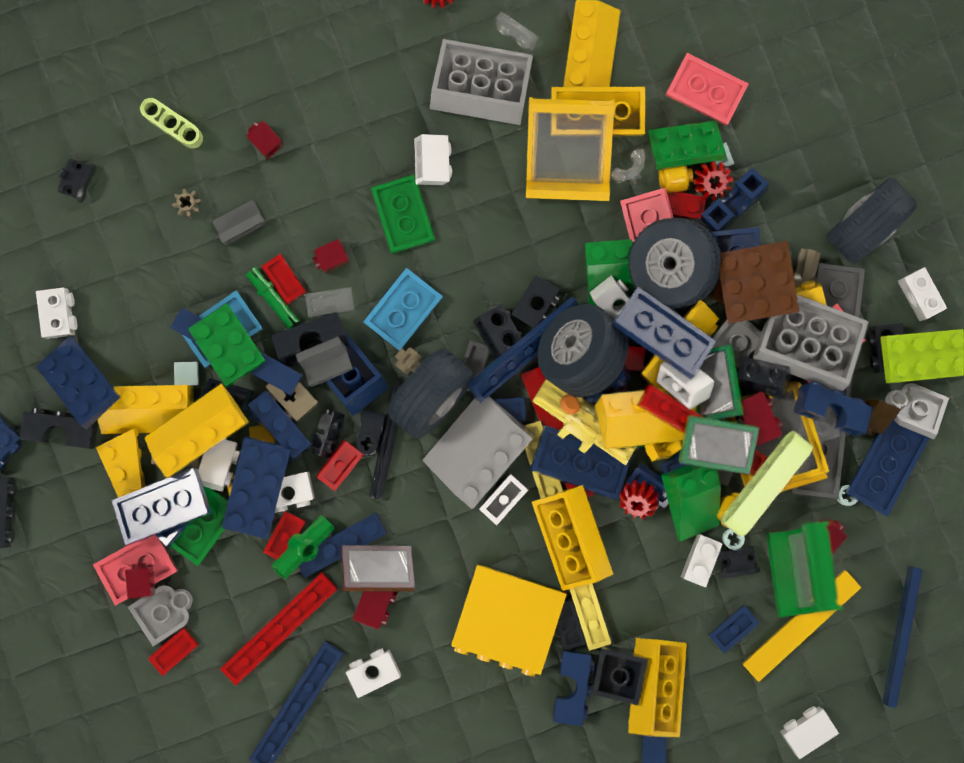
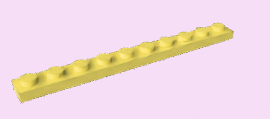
M541 421L525 425L535 435L525 447L530 467L543 429ZM532 471L541 499L563 491L559 480ZM593 584L569 589L588 650L611 644Z

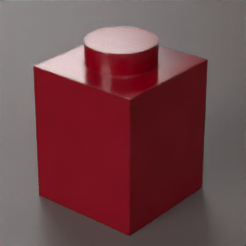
M264 121L261 123L256 122L248 129L249 133L246 137L266 160L284 146L281 139Z
M339 239L315 249L314 253L316 256L312 257L317 270L322 269L324 273L350 263Z
M146 563L131 564L132 569L125 570L127 599L155 595L153 566L146 567Z

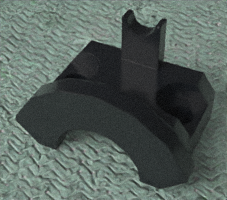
M69 159L66 168H62L59 176L61 181L58 192L75 198L77 202L82 203L86 198L87 184L95 173L96 165H87Z
M754 546L720 551L718 554L721 573H719L720 578L744 576L760 572V567H757ZM749 555L753 556L752 560L748 559ZM723 559H726V564H722Z

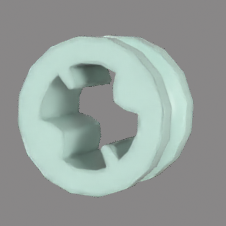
M849 485L839 487L837 501L841 505L851 506L857 502L852 497H850L852 500L849 502L847 499L842 498V494H845L843 491Z
M728 529L722 536L724 545L729 549H739L744 544V536L736 535L739 542L730 545V540L727 538L729 534L733 535L734 531Z

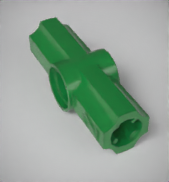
M320 515L303 534H294L288 541V549L271 565L272 569L281 578L286 580L303 561H312L318 553V546L334 530L332 524Z

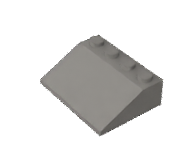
M443 39L431 90L430 109L521 125L533 55Z
M797 295L800 312L768 317L753 359L787 366L790 368L792 375L808 381L822 383L824 387L832 390L843 391L850 384L869 321Z
M490 396L481 403L474 399L422 461L459 499L473 509L535 435Z

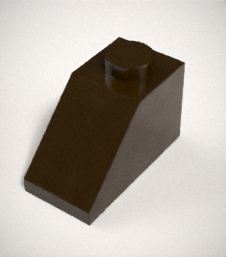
M862 399L866 405L873 407L866 435L872 436L873 433L882 434L899 414L901 408L881 400Z

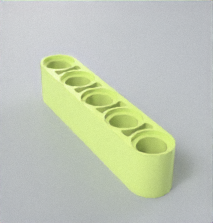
M789 432L726 510L721 520L722 523L741 537L747 534L806 460L813 446L797 432Z

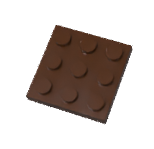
M788 241L720 253L721 265L719 273L728 324L800 312Z

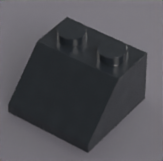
M608 645L602 647L592 695L638 706L648 658L621 648Z

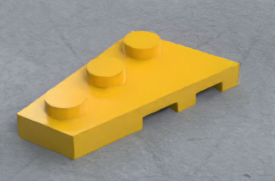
M134 428L96 447L118 498L146 487L140 463L142 454L141 449L138 447V428Z

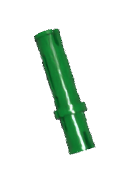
M257 267L252 268V271L245 274V277L257 289L259 297L262 296L287 326V329L292 328L293 325L300 321L273 289L274 285L264 278Z

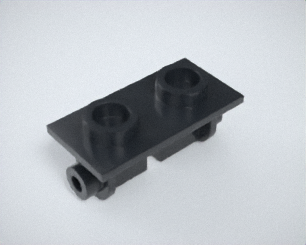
M325 409V412L321 414L318 428L325 431L324 434H315L311 446L313 454L330 458L337 449L339 433L344 426V414Z

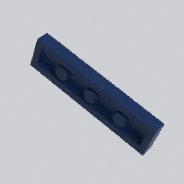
M377 513L324 540L318 546L316 557L309 562L303 561L298 566L304 578L340 559L342 545L364 546L387 534Z

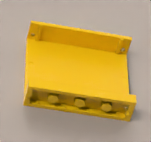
M477 564L451 646L455 647L454 651L460 654L468 655V652L477 654V659L485 662H490L493 659L499 661V666L511 670L513 666L522 669L521 673L533 677L535 673L541 675L565 601L566 592Z

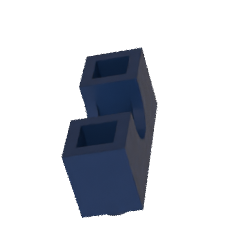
M751 168L736 182L733 190L721 201L717 199L701 214V220L714 232L725 231L768 192L769 183L754 168Z
M811 381L800 386L793 412L811 420L824 418L827 408L830 407L836 414L834 429L852 436H859L867 432L873 407L866 405L862 399L848 398L844 396L845 393L842 391L828 390L824 388L822 383Z
M267 391L248 404V413L260 427H264L271 434L276 444L291 448L288 459L290 463L309 449L311 443Z
M562 649L559 673L560 675L573 678L576 682V688L569 696L556 695L553 722L582 726V720H587L588 706L584 705L586 697H590L592 683H588L589 673L593 674L595 660L591 659L590 653L572 650L564 651Z

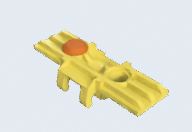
M547 379L533 399L534 403L564 423L563 428L557 434L563 439L571 433L582 441L578 450L585 453L594 443L624 465L628 463L637 446L605 450L596 409L593 404L582 397H574L563 392Z

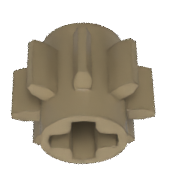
M184 188L183 194H174L177 198V203H173L172 206L180 208L177 213L179 216H182L185 212L189 218H192L191 213L195 211L200 213L197 207L198 204L202 203V200L195 199L197 195L195 191L188 194ZM183 201H190L192 204L188 207L183 204Z
M410 347L407 351L401 348L395 355V358L398 359L395 366L408 376L420 365L419 362L423 358Z

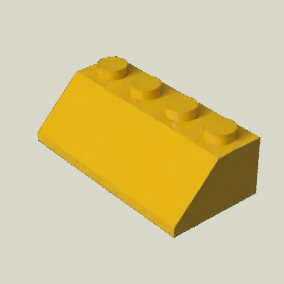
M576 0L563 87L610 86L620 17L619 9L597 0Z
M551 87V99L610 101L615 99L612 136H643L645 134V87ZM550 113V136H601L602 115Z
M702 300L693 304L683 317L709 337L718 328L715 323L719 318ZM654 354L643 368V371L638 374V377L657 389L664 388L657 382L661 364L665 363V361Z
M220 384L146 436L145 441L154 461L166 478H169L248 424L249 421L224 385Z
M115 386L113 388L121 398L97 420L101 434H124L134 428H138L139 433H152L194 403V386Z
M665 388L659 389L660 391L664 392V393L667 394L668 396H670V397H672L673 399H675V400H677L678 402H680L676 397H674V396H673L670 392H668ZM645 390L602 395L595 405L605 450L681 441L684 434L637 406ZM696 406L693 407L691 410L696 412Z
M583 485L532 502L562 591L596 583L613 575Z
M636 638L634 653L648 658L639 705H630L628 733L647 736L680 737L687 643Z

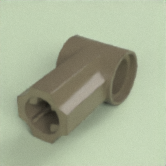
M800 249L794 272L796 288L801 287V284L806 281L814 280L815 283L817 282V277L815 276L821 253L811 249Z

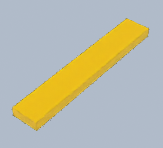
M843 570L835 578L839 599L837 603L840 606L861 589V586L846 570ZM837 610L793 616L747 658L742 665L758 682L761 681Z

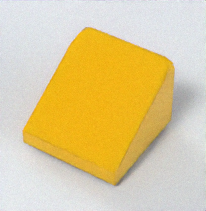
M259 425L249 427L250 438L276 444L274 438L264 427Z

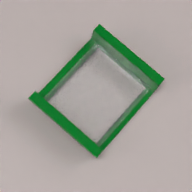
M829 521L805 523L799 529L766 534L778 617L844 609L837 603L839 599L829 531L826 529Z

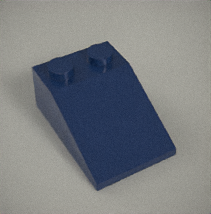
M346 333L349 346H346L353 369L327 380L326 383L351 415L354 416L389 389V386Z

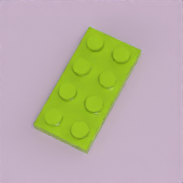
M963 329L881 337L886 384L964 376Z

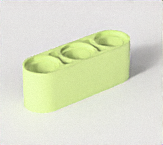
M154 98L145 99L141 103L140 111L149 122L188 148H197L201 145L203 136L195 125ZM151 106L158 107L155 115H148V109ZM170 119H177L175 127L167 128V122ZM188 132H196L194 140L186 141V134Z

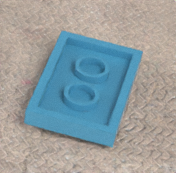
M406 268L364 320V323L400 351L443 296Z
M234 291L198 316L203 319L228 303L250 337L263 330L238 291ZM182 335L204 368L209 367L211 364L199 345Z

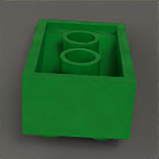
M632 239L585 243L584 257L588 304L598 306L593 301L590 292L611 275L616 281L621 279L628 288L626 293L630 297L632 296L635 287L628 271L629 252H631ZM617 300L613 305L619 306L623 303V300Z
M688 464L661 475L678 541L686 540L719 526L720 520L717 518V513L720 509L721 484L717 469Z

